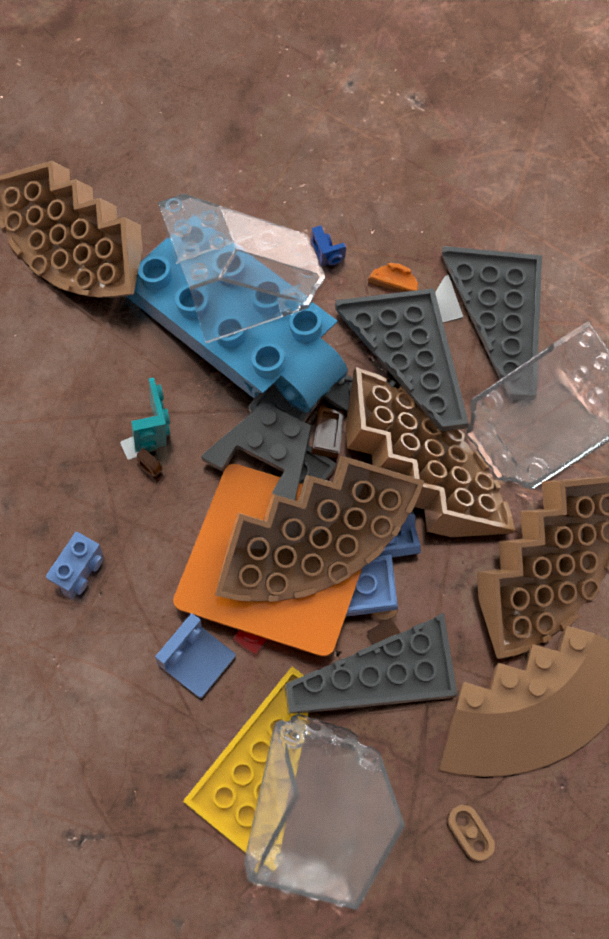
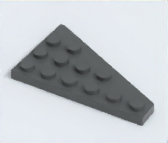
M443 246V260L509 398L535 400L542 255Z
M434 288L335 300V310L441 432L466 429L469 422Z

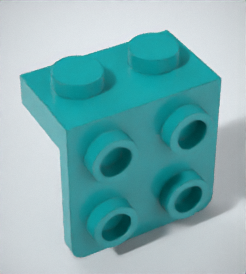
M154 377L148 379L149 399L153 417L131 421L135 453L139 452L142 448L147 452H152L159 447L167 446L166 436L170 435V418L167 408L164 409L161 384L156 385Z

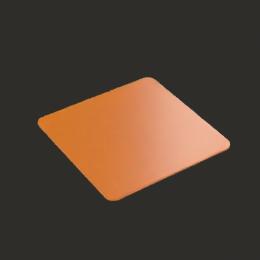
M239 464L228 465L223 472L174 595L173 602L175 607L180 611L192 613L195 616L319 656L330 655L336 646L361 570L338 584L296 599L258 602L215 596L237 512L264 520L271 493L281 478ZM299 483L296 501L299 500L303 484Z

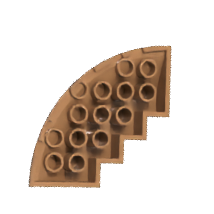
M54 161L0 175V227L6 231L11 248L33 272L63 290L83 296L112 298L134 295L143 252L141 225L125 217L117 219V207L101 198L94 199L92 187L77 179L70 181L69 169Z
M356 367L353 372L346 421L347 449L371 454L374 466L424 481L414 507L425 510L427 532L448 537L512 534L515 531L513 518L508 502H503L499 493L501 486L498 480L492 479L488 472L490 466L479 451L473 452L464 441L465 434L460 429L441 432L402 386L399 389L395 386L391 387L390 384L386 383L387 378Z
M340 456L333 482L306 475L298 501L271 494L264 520L237 512L215 596L240 601H281L305 597L348 579L378 557L390 541L397 536L418 500L424 481Z
M609 476L543 481L544 509L521 511L522 539L499 541L501 569L477 572L479 602L497 658L501 659L529 651L532 644L538 645L551 640L552 636L557 632L564 630L566 626H570L579 617L577 612L586 600L593 601L601 590L599 584L605 578L607 571H609Z
M566 626L560 635L557 651L532 644L527 652L523 670L498 663L493 671L489 689L463 682L456 701L439 771L469 777H503L525 774L556 763L587 745L609 724V640L595 633Z

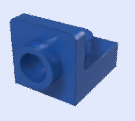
M322 225L312 228L311 243L321 266L327 264L335 265L345 259L347 248L345 243L333 246L330 235L328 233L325 234Z

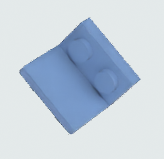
M191 613L155 656L158 666L197 697L202 698L234 660L236 655L202 628L201 620Z

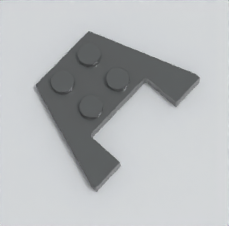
M263 402L209 448L201 458L205 463L224 471L236 450L240 449L284 472L271 494L296 501L311 434V425Z

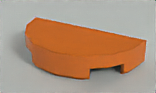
M388 263L387 266L374 269L368 278L369 283L397 292L418 290V282H416V278L411 273V270L401 264Z

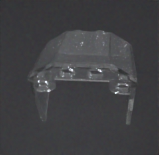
M181 194L158 202L176 264H181L206 343L310 307L317 288L321 287L325 280V275L319 266L318 258L313 247H311L307 234L187 194Z
M589 321L562 337L471 399L470 410L472 413L470 424H468L467 436L475 444L477 451L485 463L489 465L497 480L504 482L512 481L522 484V487L533 489L543 481L550 479L609 442V350Z
M301 714L293 715L288 722L284 720L276 722L244 860L248 881L259 886L276 888L285 893H295L309 897L312 900H321L333 903L339 907L358 910L405 827L381 754L373 747L361 744L357 740L358 736L350 729L338 727L328 722L312 719Z

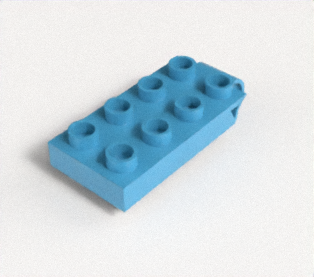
M193 214L140 262L134 295L126 297L253 398L259 393H264L274 383L278 391L291 405L307 413L316 405L317 400L321 396L327 395L330 392V388L347 375L348 369L342 357L334 348L321 339L338 321L197 215Z

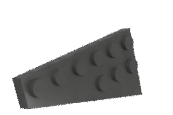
M444 613L427 622L413 626L411 629L398 635H393L364 648L349 657L342 658L329 666L285 685L288 715L455 698L458 694Z

